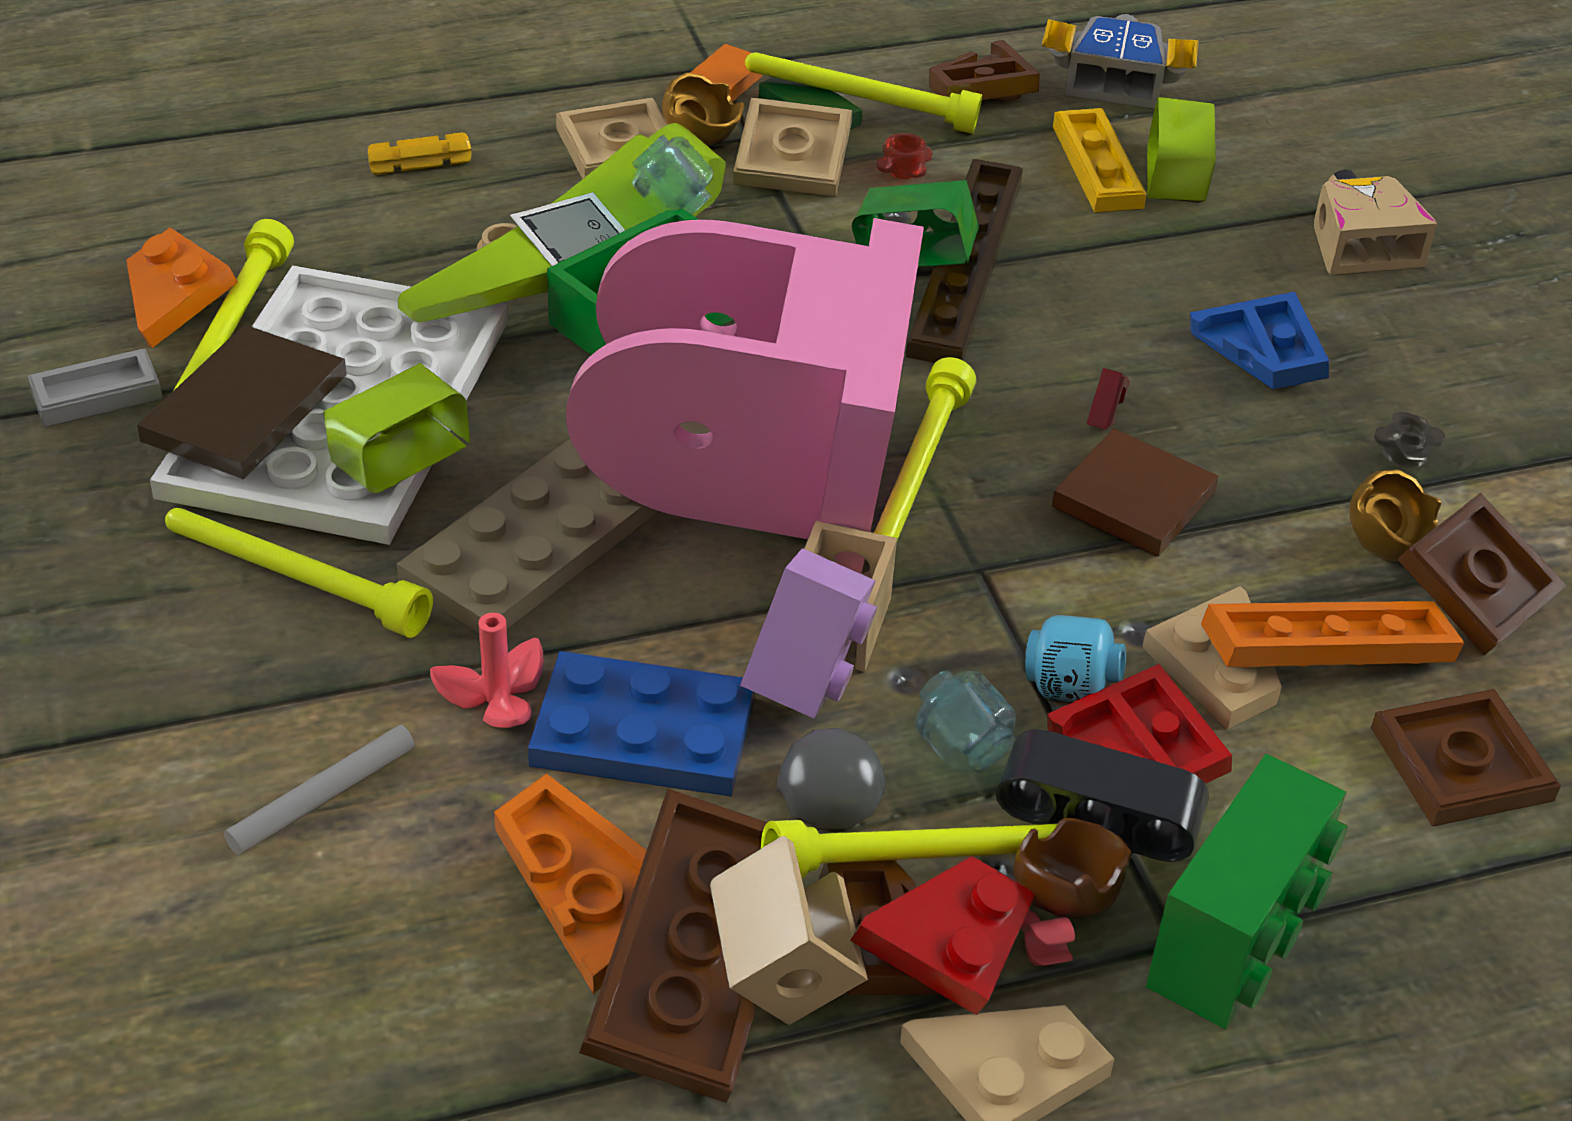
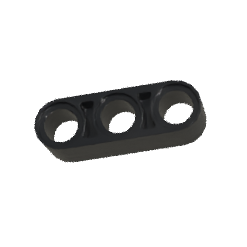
M1034 729L1024 731L1017 736L997 786L996 799L1004 811L1019 820L1035 825L1058 824L1063 818H1075L1098 824L1120 836L1132 853L1159 861L1176 862L1189 857L1195 848L1209 800V790L1204 781L1197 775L1182 768L1054 732Z

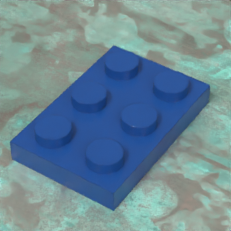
M559 651L528 746L529 767L732 797L754 704L755 692L740 686L743 677Z

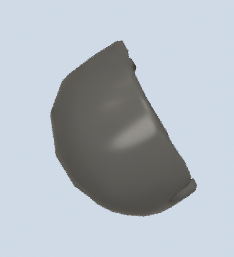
M840 728L812 730L794 742L782 763L776 782L777 792H782L792 818H801L823 830L851 829L872 815L881 801L886 786L883 768L876 752L859 735Z

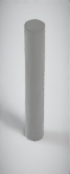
M403 725L396 726L224 831L227 844L237 855L246 852L413 749L415 744L410 732Z

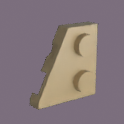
M1241 586L1147 629L1142 647L1227 730L1277 705L1282 687L1274 666L1227 667L1201 626L1208 604L1251 603L1247 592Z
M1066 1005L978 1013V1015L966 1014L913 1019L904 1023L901 1030V1045L966 1121H1038L1109 1078L1114 1063L1113 1056Z

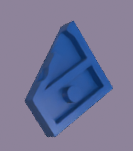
M1295 292L1190 312V331L1193 336L1272 389L1329 378V359Z

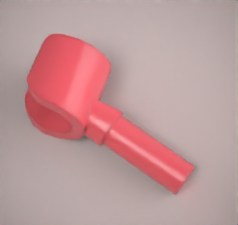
M1028 909L1020 929L1024 932L1025 948L1029 961L1035 966L1073 961V956L1066 944L1075 940V932L1069 918L1060 917L1041 921L1035 912Z

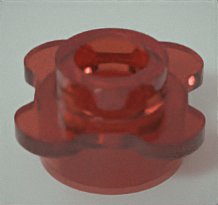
M898 133L886 139L883 145L884 156L877 159L876 167L879 171L890 173L899 179L921 178L926 175L927 168L925 163L932 160L933 153L926 147V142L921 137L910 133Z

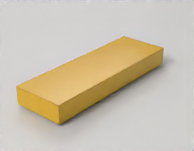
M1102 108L1055 112L1053 129L1094 213L1144 209L1147 193Z

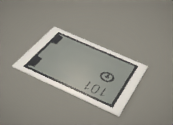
M593 192L510 215L552 266L625 231Z

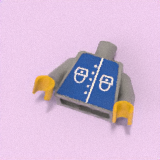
M1122 14L1116 18L1091 17L1084 30L1076 33V25L1051 19L1047 21L1042 46L1050 48L1054 61L1058 66L1069 69L1065 96L1155 109L1157 97H1160L1162 82L1165 84L1176 83L1188 68H1196L1199 40L1168 39V44L1163 43L1159 26L1138 22L1134 16L1129 14Z

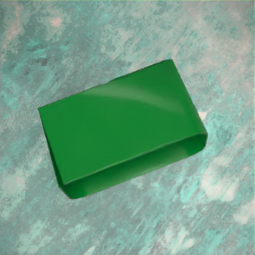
M967 180L870 188L853 219L852 232L856 244L869 246L873 218L887 220L883 215L885 213L918 211L917 218L911 225L924 227L923 231H926L929 226L933 229V231L923 232L918 267L965 264L966 259L967 262L969 261L979 229ZM933 210H946L956 218L957 222L945 221L939 218Z

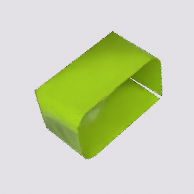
M1157 97L1147 145L1148 199L1205 202L1216 161L1214 104Z
M422 363L323 411L331 462L371 493H380L467 447L439 422L471 444L466 398ZM381 432L380 436L374 438L377 433Z

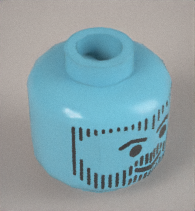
M1054 615L1043 623L1041 630L1033 629L1029 635L1025 659L1026 677L1029 682H1036L1038 691L1045 699L1075 702L1110 686L1111 683H1117L1124 679L1125 644L1114 643L1113 631L1110 625L1103 619Z

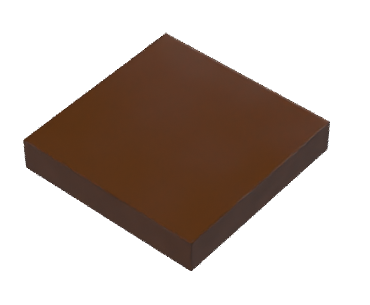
M1113 428L1054 490L1052 507L1159 557L1216 492L1219 476Z
M1481 492L1397 559L1484 655L1496 647L1566 587V584Z
M1495 689L1375 712L1371 729L1432 827L1554 802L1561 787L1560 783Z

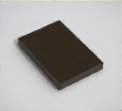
M244 324L137 425L140 442L245 479L347 375L345 359Z

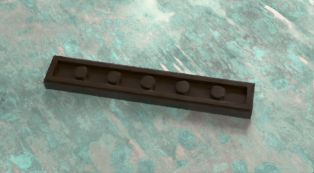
M972 159L965 180H967L979 229L969 261L967 262L966 259L965 264L934 266L907 341V358L934 363L947 357L964 360L1019 192L1023 168ZM952 215L950 222H957L956 218Z

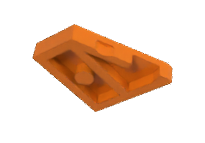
M170 227L163 233L149 238L139 251L126 260L138 330L151 348H154L238 283L227 264Z

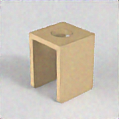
M815 521L804 548L805 550L837 563L835 556L838 553L846 551L857 553L864 557L870 566V570L862 575L876 580L867 603L878 607L863 643H857L855 670L865 672L891 600L897 538Z
M785 836L779 837L712 879L710 887L730 989L786 1024L791 1025L868 980L860 946L850 941L856 928L844 879L837 873L831 872L804 889L794 843Z

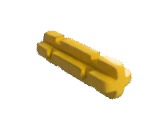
M463 132L445 134V140H439L438 135L396 141V146L390 147L389 142L375 143L368 146L367 152L370 169L375 175L394 173V167H400L401 172L443 166V161L449 160L450 165L468 163L471 161L472 154L469 138Z

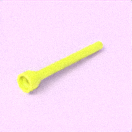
M756 52L750 53L745 59V66L750 72L945 117V123L953 124V130L973 134L977 124L982 102V94L962 90L961 95L951 93L950 97Z
M262 219L257 221L251 228L244 242L247 261L236 278L238 283L227 294L174 390L232 336L267 270L279 267L285 263L294 246V237L291 231L282 223L272 219Z
M947 357L938 360L933 365L925 384L930 401L874 533L895 537L898 541L951 411L962 407L969 401L976 384L975 372L966 362L957 358Z
M173 508L165 516V524L170 531L374 610L376 618L381 620L385 629L405 637L413 638L417 636L426 626L433 607L431 591L409 581L389 582L383 586L182 508Z
M801 820L769 821L762 833L761 849L781 836L791 840L794 843L801 878L804 879L808 872L816 871L821 863L1012 855L1017 853L1019 846L1031 829H1036L1038 831V838L1041 839L1049 836L1057 824L819 834L815 827H806Z

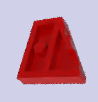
M1160 664L1047 714V728L1050 732L1182 768L1197 775L1205 784L1232 771V754Z
M971 856L865 916L853 933L850 941L973 1014L978 1015L990 999L1035 894L1023 885Z

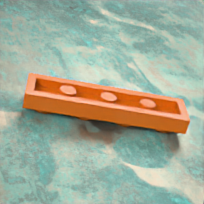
M1434 601L1208 604L1201 622V626L1227 667H1306L1310 665L1455 662L1465 643Z

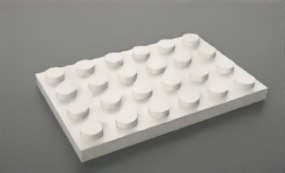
M292 265L252 327L344 358L347 375L245 479L168 452L150 479L153 499L390 545L431 466L380 493H371L331 462L323 411L419 363H422L452 386L467 400L508 323L507 304L499 303L436 320L416 322L398 309V296L403 291L409 289L410 286ZM439 422V423H440L442 426H444L448 431H450L449 428H447L445 425H443L441 422ZM381 432L377 433L374 438L380 436Z

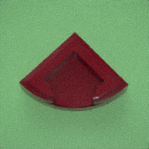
M1106 368L1102 369L1087 425L1105 430L1114 425L1117 406L1120 403L1123 404L1130 384L1129 378L1126 375Z

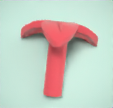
M487 613L478 622L482 675L480 676L473 669L462 666H434L430 669L431 681L445 699L463 709L477 707L486 701L489 702L483 721L490 726L499 728L519 726L531 719L532 709L527 701L511 694L525 693L535 689L543 670L544 657L542 645L539 638H532L519 644L508 653L505 617L499 613Z

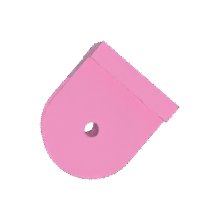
M873 218L869 246L734 222L686 220L654 227L629 240L609 261L597 294L596 316L606 345L592 354L580 367L574 378L567 401L566 424L568 433L580 458L596 476L617 492L639 504L667 514L803 539L809 538L815 521L870 532L896 409L924 227ZM713 312L723 313L731 317L735 324L718 326L708 321L705 315ZM684 422L700 423L711 432L706 434L690 433L683 429L680 424ZM849 551L838 553L835 556L837 564L862 574L864 557Z

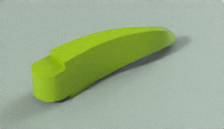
M672 123L659 129L649 138L642 134L634 136L589 175L552 203L593 192L625 230L677 205L696 217L710 206L720 194L726 161L683 125ZM667 155L673 160V162H674L675 164H673V163L670 161V159L667 157ZM671 155L679 162V164L676 163V161L671 157ZM675 155L685 164V166L682 165V163L675 157ZM679 155H681L682 158H683V159L691 166V168L699 175L700 179H699V178L697 177V175L688 167V165L680 158ZM659 162H661L662 165H663L667 170H665V169L659 164ZM657 164L660 166V168H661L665 173H663V172L657 167ZM656 166L658 170H655L656 173H650V176L654 174L659 176L651 179L648 186L645 185L647 178L640 185L642 187L644 185L648 189L650 182L654 179L656 180V178L659 179L661 177L662 180L653 184L651 190L641 189L640 191L639 188L637 189L635 186L639 182L638 180L642 178L641 176L646 171L649 172V169L652 171V168ZM517 226L476 252L403 291L398 296V309L416 322H427L517 298L548 292L547 268L552 265L522 229Z

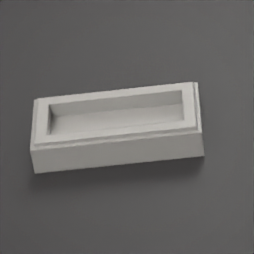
M139 349L28 376L31 393L43 427L163 399L159 379L146 349Z

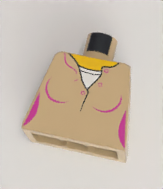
M1348 169L1337 171L1322 185L1314 218V230L1329 275L1425 267L1437 226L1435 219L1397 179L1389 176L1358 178L1352 170Z

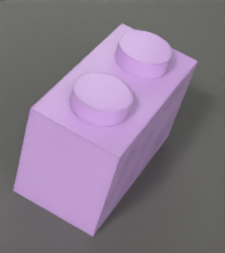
M802 548L783 572L740 686L811 718H815L828 698L838 702L854 669V665L844 661L852 641L859 644L863 643L878 607L867 603L876 580Z

